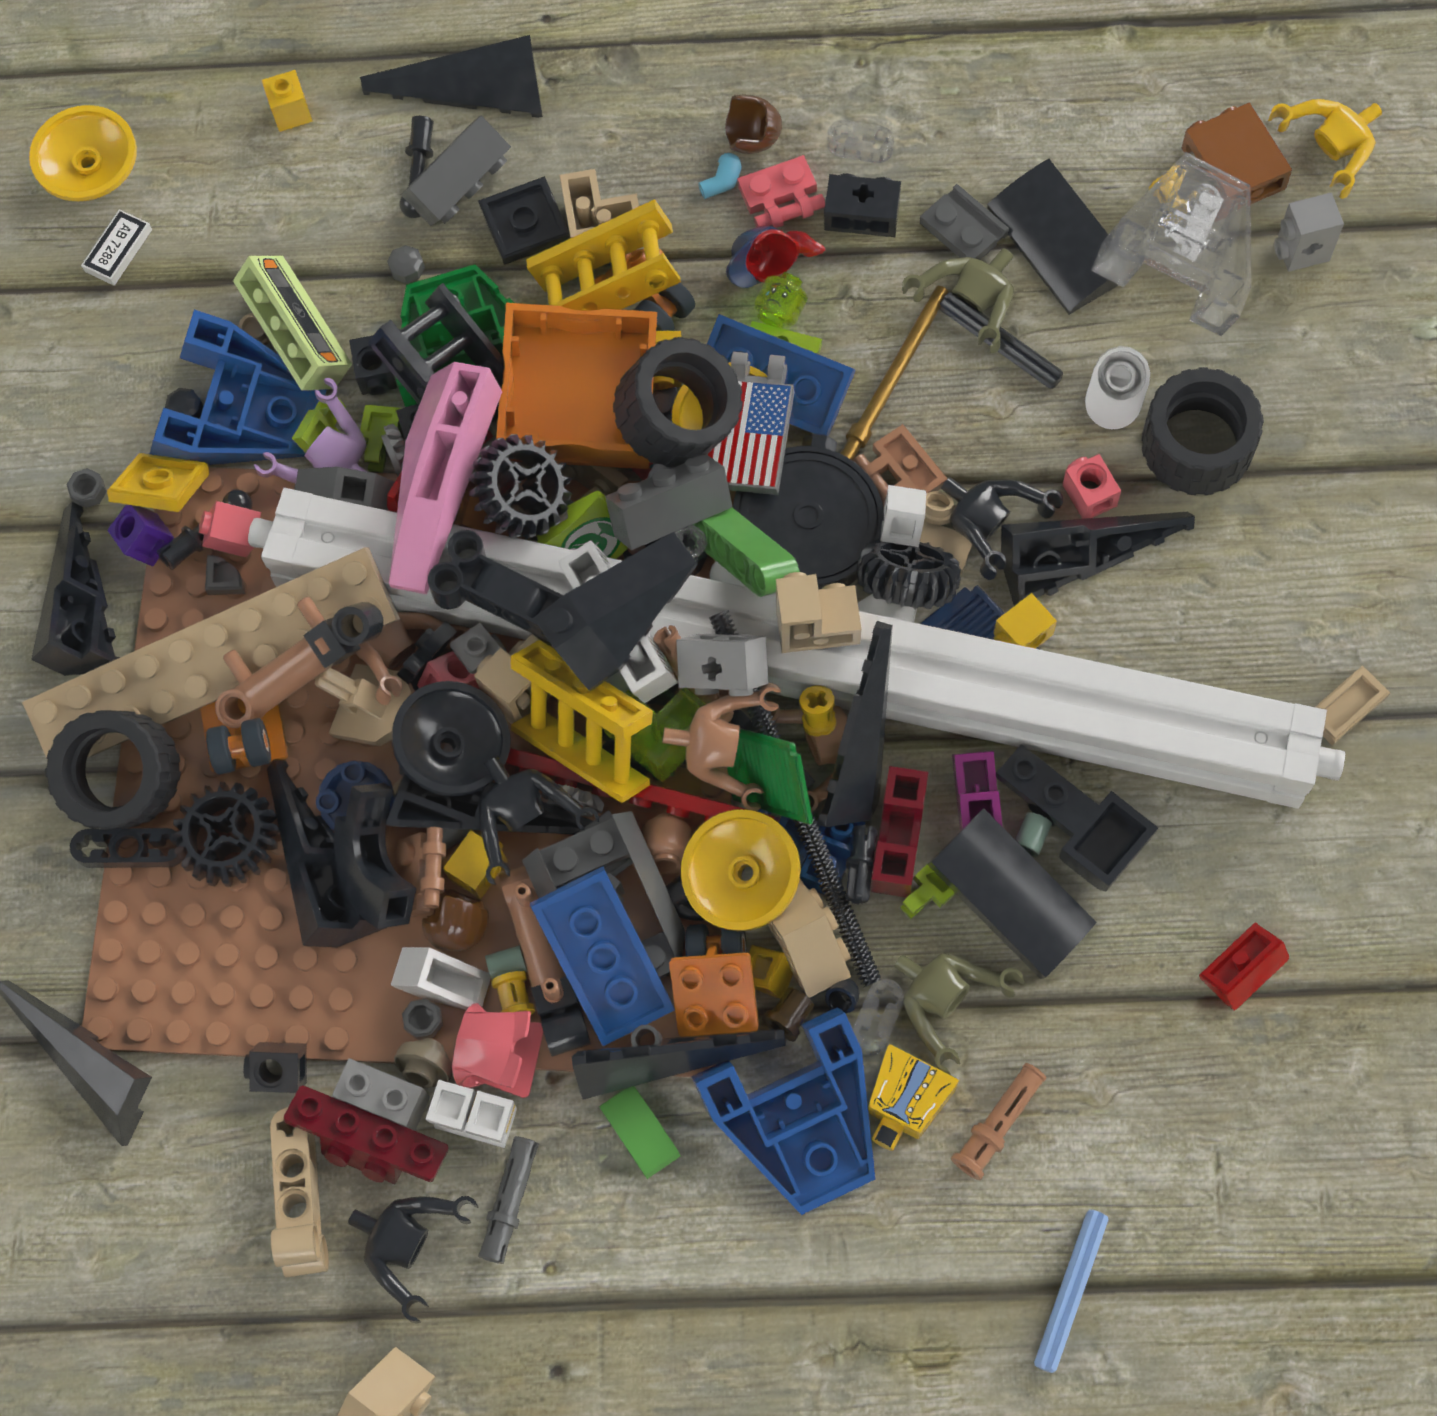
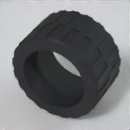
M683 337L662 340L654 347H650L620 379L621 382L616 387L614 393L615 401L613 403L617 428L620 429L623 435L622 438L634 449L635 453L645 457L654 464L674 467L686 463V460L689 458L708 454L731 433V430L740 419L739 414L742 411L743 402L741 401L742 389L737 380L738 376L728 364V360L708 344H703L693 338L684 339ZM664 376L676 379L694 393L702 409L703 424L701 430H690L677 426L661 413L653 398L652 377Z
M1199 367L1193 370L1187 369L1181 371L1178 375L1168 378L1165 384L1160 385L1155 392L1154 399L1151 400L1142 432L1143 457L1146 458V464L1150 471H1153L1157 476L1156 478L1170 486L1171 489L1195 496L1196 494L1212 495L1218 491L1222 492L1230 488L1232 484L1237 483L1243 477L1244 472L1248 470L1263 432L1264 418L1261 413V404L1254 396V391L1237 376H1232L1220 369H1208V367ZM1201 410L1210 412L1223 419L1234 433L1236 444L1220 453H1196L1186 449L1173 438L1168 429L1167 421L1185 411Z
M100 710L95 713L82 714L74 721L68 722L64 729L57 733L51 749L48 750L45 775L48 780L49 786L47 787L50 795L53 796L56 801L55 804L60 811L65 812L69 819L91 829L130 828L140 826L141 823L150 822L169 806L168 803L174 798L178 790L176 788L178 781H180L181 771L179 769L180 756L176 751L175 742L172 737H169L162 725L152 721V718L146 715L135 714V712L111 710ZM114 732L124 734L135 744L143 764V776L138 791L127 804L119 807H110L98 800L91 791L86 778V761L91 748L103 735Z

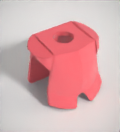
M478 1003L472 1004L464 1013L456 1039L452 1062V1071L456 1084L466 1088H474L486 1084L521 1098L528 1097L544 1033L542 1024L530 1022V1011L486 1012Z

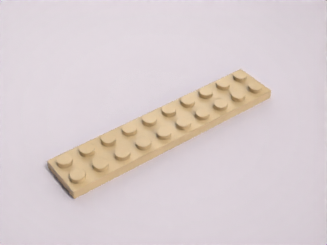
M364 547L23 701L22 704L46 758L57 733H60L68 722L74 721L82 714L95 713L100 710L135 712V714L146 715L152 718V721L163 725L217 701L223 692L239 684L223 660V656L226 653L236 650L251 674H254L304 638L303 635L312 629L297 607V603L305 597L312 599L325 620L333 618L339 609L360 602H369L375 605L382 613L384 626L399 620V615L369 547ZM354 615V628L362 633V620L357 615ZM107 733L96 741L87 758L130 739L121 733Z

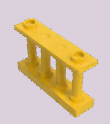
M655 199L526 259L528 271L541 288L547 292L548 305L562 306L572 310H622L681 283L680 276L664 253L660 254L658 240L672 234L673 230L671 222ZM644 247L646 261L627 270L625 255ZM611 262L613 277L595 284L593 270ZM579 277L581 291L562 299L561 285Z
M541 640L510 656L511 669L531 681V713L511 724V731L621 803L650 786L649 778L630 767L631 736L652 724L653 710L606 681L590 692L558 652ZM547 692L558 699V719L547 713ZM574 710L586 717V737L574 730ZM602 727L615 735L614 756L602 748Z

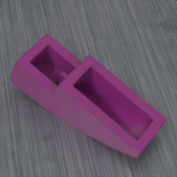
M994 751L952 754L960 831L983 808L1002 826Z

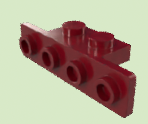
M304 1085L299 1087L284 1114V1122L286 1124L320 1137L321 1154L330 1163L339 1167L349 1165L361 1170L362 1174L368 1179L379 1183L385 1180L396 1184L402 1171L427 1182H433L449 1151L448 1144Z

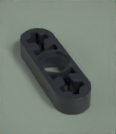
M171 828L84 829L77 832L70 842L72 857L87 868L174 867L183 861V859H178L175 856L174 849H170L168 856H165L159 849L148 848L147 839H149V843L153 847H163L169 839L178 847L182 842L175 844L171 840V835L177 832ZM129 838L136 839L139 844L137 852L128 858L121 857L118 852L120 844ZM90 840H92L98 847H108L110 857L108 858L109 854L104 849L91 850L89 857L81 849L82 847H88Z

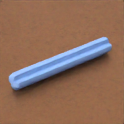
M1089 1209L1085 1215L1034 1361L1037 1368L1046 1372L1054 1373L1057 1370L1108 1223V1216L1099 1211Z

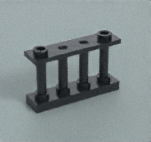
M443 283L425 301V304L430 308L427 312L402 329H398L392 320H389L367 342L418 405L421 403L429 379L434 374V371L463 350L476 366L490 368L500 388L503 385V356L464 310L457 296L451 293ZM440 321L454 339L424 359L410 342ZM499 402L491 423L498 418Z

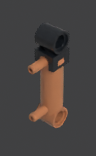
M310 597L303 598L297 603V607L312 629L303 635L304 638L254 674H251L236 650H231L223 656V660L239 684L223 692L218 697L215 704L218 719L230 728H239L242 722L246 720L261 719L266 712L330 667L340 664L360 650L359 644L377 638L384 626L381 611L369 602H360L339 609L333 618L325 620ZM354 615H357L362 620V633L354 628ZM238 698L242 699L245 703V714L239 710Z
M525 866L510 869V877L505 871L498 873L551 1056L591 1045L579 1000L531 909L530 903L539 898Z

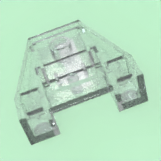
M1185 152L1112 229L1102 242L1091 271L1124 287L1139 270L1142 263H1145L1200 291L1189 320L1222 336L1241 316L1251 289L1250 185Z

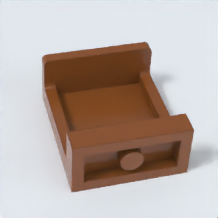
M1250 102L1238 108L1236 106L1229 107L1219 116L1208 121H1197L1185 131L1181 148L1185 154L1194 153L1218 192V197L1223 199L1218 210L1222 217L1287 188L1292 168Z

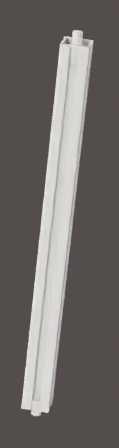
M283 487L274 521L254 518L250 525L248 543L252 547L263 548L261 558L266 568H269L270 576L276 587L364 547H369L397 612L425 613L441 622L446 621L450 624L473 628L481 623L487 632L526 640L532 634L467 601L455 609H443L433 600L430 588L427 595L392 588L389 585L397 512L326 498ZM452 525L439 563H451L448 552V542L451 536L460 530H471L482 539L487 558L562 595L573 590L557 561L575 550ZM465 549L458 556L470 558L476 551ZM607 557L612 567L622 562V560ZM692 575L689 576L673 600L663 607L652 622L653 627L649 631L652 637H654L658 630L666 626L671 634L668 627L673 625L678 630L681 638L696 634H715L714 625L710 623L709 617L729 610L727 615H731L729 620L733 619L730 624H735L732 629H737L734 633L749 636H766L768 683L776 684L781 690L780 693L774 691L767 693L799 699L801 693L806 688L821 685L833 692L835 705L842 709L850 710L853 697L857 690H859L863 674L861 670L864 660L867 659L873 628L876 622L880 621L893 625L886 709L887 719L1016 747L1022 744L1027 749L1260 799L1297 809L1303 803L1306 794H1309L1315 785L1316 776L1339 780L1344 767L1345 751L1321 746L1327 713L1325 709L1297 703L1292 704L859 611L862 629L860 644L781 653L776 615V593L759 597L744 586ZM446 581L442 583L438 589L443 591H449L453 589L457 583L453 581ZM536 636L542 642L552 646L550 642Z

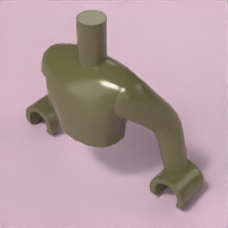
M1003 248L990 264L972 257L941 261L920 276L911 274L905 277L902 282L903 294H906L908 289L916 287L918 289L914 293V302H920L925 294L924 288L945 276L959 275L958 282L952 290L953 293L981 313L993 306L987 326L981 328L978 333V345H981L986 338H993L994 341L990 345V353H996L1000 348L999 329L1014 294V287L1001 272L1013 259V255L1010 251Z
M946 953L939 954L924 968L905 955H901L894 966L913 980L904 997L905 1009L917 1034L934 1055L936 1068L951 1075L949 1070L941 1064L947 1059L961 1064L958 1053L951 1048H945L929 1022L925 1011L947 1019L963 1001L970 989V985L960 976L1001 988L1002 993L1009 998L1014 997L1015 992L1006 985V982L1017 980L1020 984H1025L1023 975L1018 969L1008 968L1000 974Z

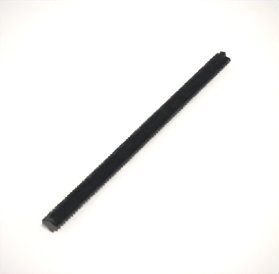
M729 610L709 617L710 623L714 625L715 634L739 635V633H734L737 629H732L735 624H730L733 619L729 620L731 615H727ZM754 688L753 692L759 691L760 688ZM761 705L746 707L748 708L747 711L750 712L749 716L752 717L751 720L754 721L752 724L756 726L754 728L757 731L756 733L774 738L781 736L776 734L779 732L778 729L774 730L777 725H772L775 723V720H771L773 716H769L771 711H767ZM793 820L796 823L795 827H799L797 831L801 832L798 835L800 837L803 836L801 841H805L803 843V846H806L804 849L809 850L806 854L811 855L808 859H813L810 864H815L812 866L813 869H816L814 873H819L816 878H821L818 880L819 883L823 882L820 887H825L822 889V892H826L824 896H828V898L825 900L830 901L828 906H832L830 910H834L832 914L836 915L835 920L838 919L837 924H840L838 929H842L839 933H844L841 938H846L843 942L848 943L845 946L846 948L849 947L848 952H852L850 957L854 958L851 961H855L853 966H857L854 970L859 971L857 975H861V977L858 979L863 980L860 984H865L864 987H867L881 980V975L878 974L879 970H876L877 965H874L873 956H870L871 951H868L869 946H867V942H864L863 932H861V928H858L860 926L857 923L858 920L854 919L856 915L853 914L852 905H848L850 901L846 899V891H843L844 886H841L842 882H838L840 877H837L838 872H835L836 868H833L835 864L831 863L833 861L830 858L831 855L827 854L829 852L828 849H825L827 845H823L825 840H821L823 838L820 835L821 831H817L819 829V826H816L817 821L809 825Z

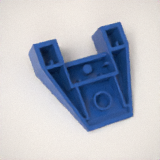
M194 309L180 359L215 370L201 417L198 419L163 407L149 454L205 462L208 465L268 460L263 455L265 452L271 453L276 459L304 457L305 452L292 437L308 410H314L319 402L316 398L315 390L301 391L281 357L228 320ZM327 389L318 391L325 396Z
M838 1007L801 1024L817 1062L754 1092L746 1094L730 1061L716 1064L691 1076L711 1119L801 1215L876 1179L862 1049L845 1012Z

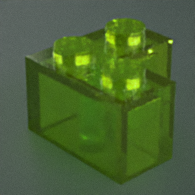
M682 688L658 714L653 711L652 724L631 736V756L663 783L686 759V747L662 743L664 727L689 731L696 711L706 704L689 689ZM627 690V691L625 692V693H626L627 695H629L630 697L634 698V699L637 700L638 702H640V703H642L643 705H645L646 707H648L644 702H642L638 697H636L630 690ZM604 729L605 733L615 741V735Z

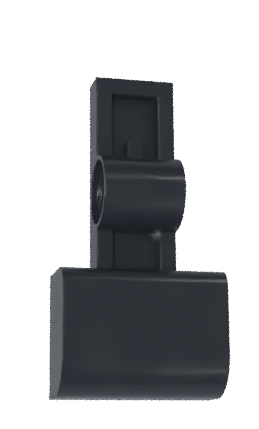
M1022 744L996 772V778L1025 800L1032 813L1047 818L1051 821L1052 827L1056 825L1071 837L1061 849L1059 858L1087 882L1101 891L1106 892L1158 830L1155 824L1112 791L1098 805Z

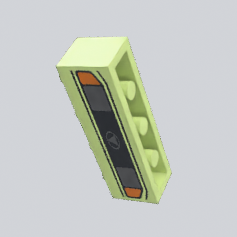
M248 256L233 282L301 391L332 389L324 382V379L330 378L338 385L352 365L349 358L283 256Z

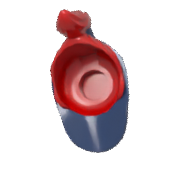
M772 226L753 228L735 239L731 249L732 259L727 265L726 275L735 286L749 288L762 282H768L771 278L786 273L795 263L799 254H803L805 257H813L822 254L826 248L801 231L784 233L782 230Z

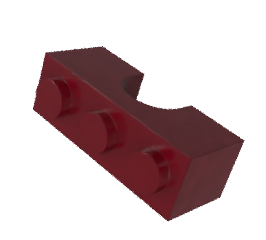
M889 766L879 840L877 842L871 880V892L905 898L911 894L929 774L927 771Z

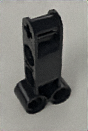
M460 530L454 533L448 542L451 563L442 562L435 565L428 575V584L435 603L439 607L449 610L455 609L467 601L549 642L534 620V617L563 595L487 558L483 541L474 531ZM465 549L476 551L470 558L458 556ZM446 581H453L457 583L456 586L449 591H443L438 589L439 586Z

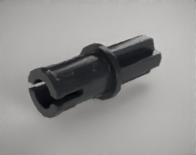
M857 825L852 828L851 853L845 863L846 868L849 869L846 899L856 905L869 901L875 861L874 851L877 830L869 826L868 835H865L866 825Z

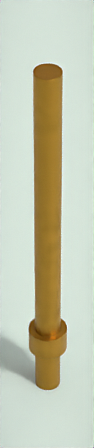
M940 285L935 287L858 423H853L846 434L847 442L840 454L852 461L859 449L864 448L872 436V426L940 310V302L949 293L945 287Z

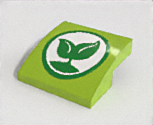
M599 490L568 505V519L554 527H550L547 533L541 536L537 535L538 543L570 550H576L587 542L592 541L606 557L617 559L628 549L626 545L614 537L606 498Z

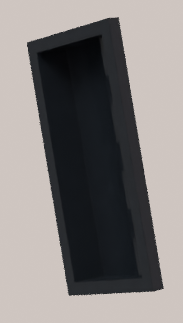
M1049 158L1019 177L987 204V209L1009 228L1008 236L1069 315L1129 280L1132 264Z
M984 808L927 864L1040 979L1046 978L1097 923Z

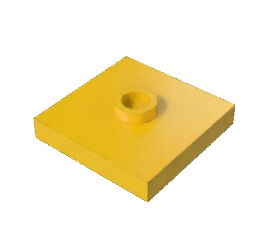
M139 453L107 490L108 501L180 512L208 477V463Z

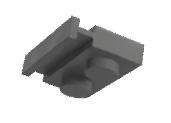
M958 184L953 186V190L950 193L944 194L920 216V224L959 258L972 257L981 260L997 246L999 240L1008 236L1009 228Z

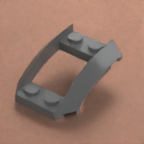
M632 811L612 814L613 818L540 851L537 847L522 860L538 898H541L602 866L606 868L631 857L663 929V932L641 941L659 978L662 979L670 975L669 962L671 958L683 957L685 929Z

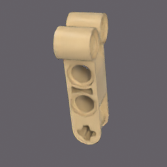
M288 1107L279 1110L273 1116L270 1125L276 1229L271 1232V1250L275 1266L277 1268L282 1267L286 1278L327 1272L329 1269L327 1242L321 1231L315 1135L298 1128L293 1130V1126L284 1122V1114ZM293 1130V1135L288 1137L287 1134L292 1133ZM296 1163L304 1164L303 1170L298 1176L293 1178L287 1177V1171L292 1165ZM306 1203V1209L301 1216L296 1218L289 1217V1212L295 1204Z

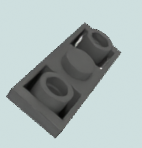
M342 467L298 469L295 490L388 511L387 494L395 482L376 473Z

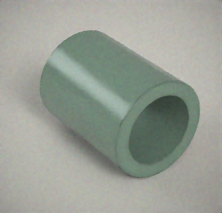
M1026 813L1015 840L1032 857H1038L1052 823L1039 814Z
M520 945L485 956L491 979L514 971L527 972Z

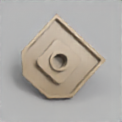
M355 664L350 678L329 668L315 678L316 687L340 699L339 708L329 734L338 739L375 746L384 745L391 740L392 725L400 706L414 692L411 683L408 685L397 675L399 671L387 669L390 675L400 679L402 691L399 697H395L390 692V703L388 705H381L375 696L379 682L369 666Z

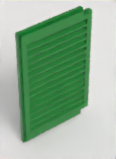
M739 728L735 762L733 767H727L728 775L745 785L756 783L764 792L761 794L757 792L749 793L746 800L759 803L762 810L809 825L812 824L813 818L801 755L797 753L795 743ZM732 794L734 801L742 803L741 797Z

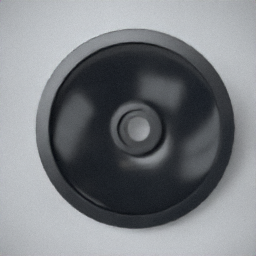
M453 681L428 684L408 696L395 716L391 731L393 752L403 772L420 787L445 796L467 795L489 785L493 778L484 763L498 755L502 764L505 765L511 744L507 720L496 702L486 693L471 685ZM440 744H450L453 748V751H443L440 747Z

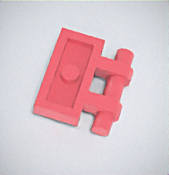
M804 155L737 178L738 188L750 215L762 210L765 212L754 217L756 228L763 226L779 228L784 225L783 222L799 216L804 219L813 216L814 211L825 208V200L822 194L808 197V194L817 192V183ZM791 200L795 202L781 208L777 206Z

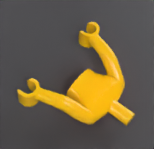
M1311 99L1291 107L1283 103L1275 105L1271 110L1268 121H1272L1275 117L1284 119L1277 129L1281 133L1288 129L1291 120L1312 114L1321 115L1326 118L1323 124L1315 130L1314 137L1323 152L1335 161L1353 154L1345 169L1339 170L1334 174L1329 186L1333 187L1337 183L1344 184L1345 187L1339 197L1341 199L1348 197L1355 182L1354 176L1374 150L1376 141L1367 125L1382 115L1380 106L1373 103L1359 114H1356L1340 102L1325 99Z

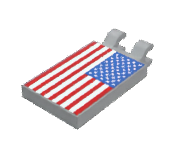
M733 352L731 368L736 372L738 383L742 389L741 401L743 404L742 411L739 414L740 419L731 430V433L707 455L724 466L729 490L778 495L794 398V386L785 384L787 374L785 356L770 355L768 377L749 376L751 363L748 361V353Z

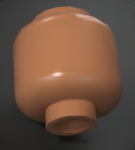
M669 813L659 814L643 825L641 833L659 873L664 875L674 874L681 869L683 854L692 837V830L689 824L676 815Z

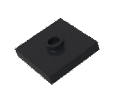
M545 176L478 200L480 210L504 265L544 251L570 239V233Z

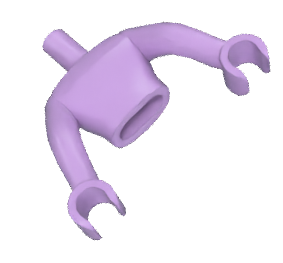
M325 378L324 382L333 389V393L329 396H324L318 390H315L316 398L328 405L345 434L327 426L309 447L304 457L311 462L314 468L342 467L367 472L358 465L366 448L365 438L351 415L338 399L336 383L330 378ZM265 452L263 455L272 462V468L262 470L258 465L254 464L256 473L261 477L267 478L275 475L296 484L298 469L278 463L276 458L269 452Z

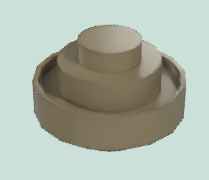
M425 1038L422 1041L405 1042L399 1047L394 1057V1064L409 1083L422 1088L436 1087L438 1080L449 1082L453 1075L452 1062L444 1051L443 1045L433 1039Z

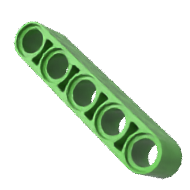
M734 508L727 509L685 527L710 557L759 597L776 593V579L783 578L789 573L800 572L795 558Z

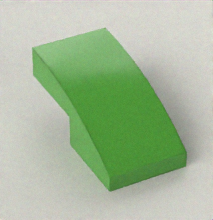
M635 1086L625 1088L599 1106L647 1179L681 1156Z

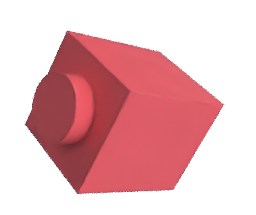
M216 501L210 511H204L201 517L199 533L204 534L202 547L247 557L254 549L248 543L250 525L254 518H260L261 512Z

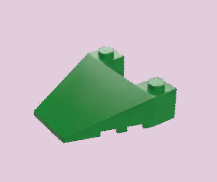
M476 264L406 285L400 315L402 320L401 329L430 309L425 304V301L443 283L451 293L457 296L464 310L503 356L506 303L514 302L510 298L506 299L500 293L499 287ZM439 321L413 339L410 344L422 358L426 359L454 338ZM463 350L436 369L434 373L453 362L475 364ZM396 378L404 406L408 407L417 404Z

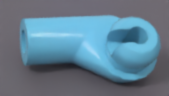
M729 152L722 154L718 160L719 166L716 175L698 183L704 199L731 190L736 186L737 178L742 169L738 156Z

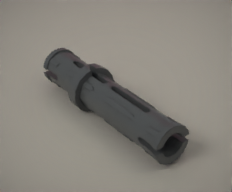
M519 1136L513 1138L511 1152L499 1186L496 1202L494 1203L493 1210L488 1211L486 1217L489 1223L478 1254L479 1258L497 1264H504L513 1229H518L520 1222L517 1219L519 1207L530 1176L533 1160L539 1147L538 1142Z

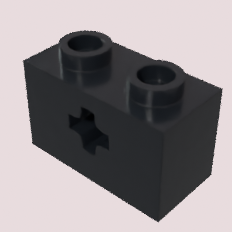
M849 173L840 175L829 174L824 208V230L895 238L900 206L901 181H895L887 177H857Z

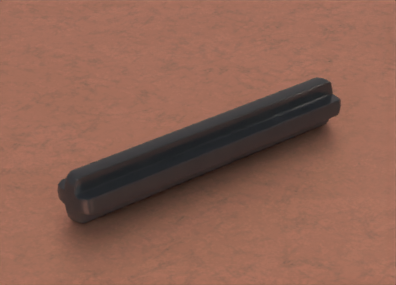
M953 292L946 294L940 302V310L977 337L980 329L988 324L989 318ZM1000 326V348L998 352L1049 389L1055 388L1062 379L1063 371ZM986 338L984 340L989 346L994 341L993 338Z

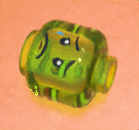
M786 272L781 277H767L754 303V307L758 311L757 318L767 325L782 329L784 326H794L808 300L807 293L801 288L803 282L796 276Z

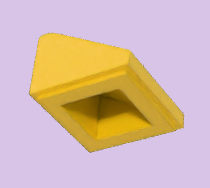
M752 945L749 954L751 955L754 988L773 997L781 998L793 976L785 954Z

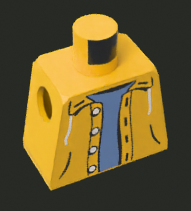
M889 1044L868 1106L869 1114L881 1120L871 1140L879 1146L893 1151L903 1132L916 1139H920L955 1093L959 1080Z

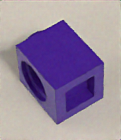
M125 505L107 530L124 555L150 566H154L159 559L157 550L174 539V536L157 513L133 505Z

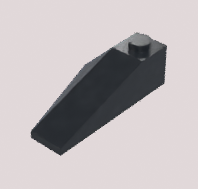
M672 532L566 593L535 616L534 620L554 649L591 692L625 666L631 657L629 655L643 635L646 637L653 627L652 622L663 607L673 600L698 563L677 534Z

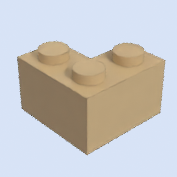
M595 169L560 175L571 238L639 206L637 193L601 200Z
M803 572L789 573L783 578L776 579V615L781 653L860 644L862 629L855 585L845 586L841 583H833L818 589L816 574L806 575Z
M533 634L525 642L519 641L515 644L509 654L500 648L494 655L486 656L478 665L477 673L474 675L479 689L496 702L506 720L511 724L531 713V681L511 669L510 656L538 641L539 639ZM547 692V700H548L549 697L551 696V694H549V693Z
M800 879L796 893L789 906L780 916L767 925L782 947L795 980L805 995L810 998L830 988L835 983L850 978L851 975L845 961L851 959L843 940L840 937L835 938L833 931L838 929V924L828 906L824 908L816 889L808 890Z
M395 1347L348 1392L337 1416H411V1414L413 1416H420L432 1398L427 1392L435 1376Z

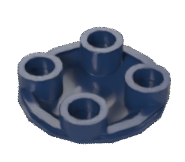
M353 760L342 763L326 774L319 787L316 806L321 813V817L334 830L335 818L337 816H346L352 786L385 783L393 788L392 782L382 769L369 762ZM393 789V794H392V799H391L390 808H391V805H392V802H393V799H394V796H395L394 789Z

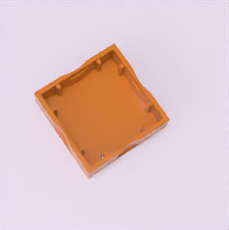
M506 303L503 340L504 372L501 388L502 394L499 399L496 439L504 438L506 440V437L511 434H517L520 439L525 435H532L534 444L540 440L546 441L545 451L547 453L551 450H558L554 458L557 464L567 463V465L649 469L648 459L635 453L634 449L622 438L623 435L615 422L616 417L613 412V403L615 401L614 393L616 387L621 382L620 379L650 347L656 345L657 312L619 309L580 311L554 305ZM652 377V394H653V380H654V377ZM509 459L510 461L522 462L515 459Z

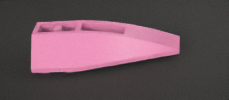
M453 362L431 375L405 442L389 585L392 588L427 595L429 590V572L439 563L467 488L468 479L473 472V462L479 456L502 394V390L490 368Z

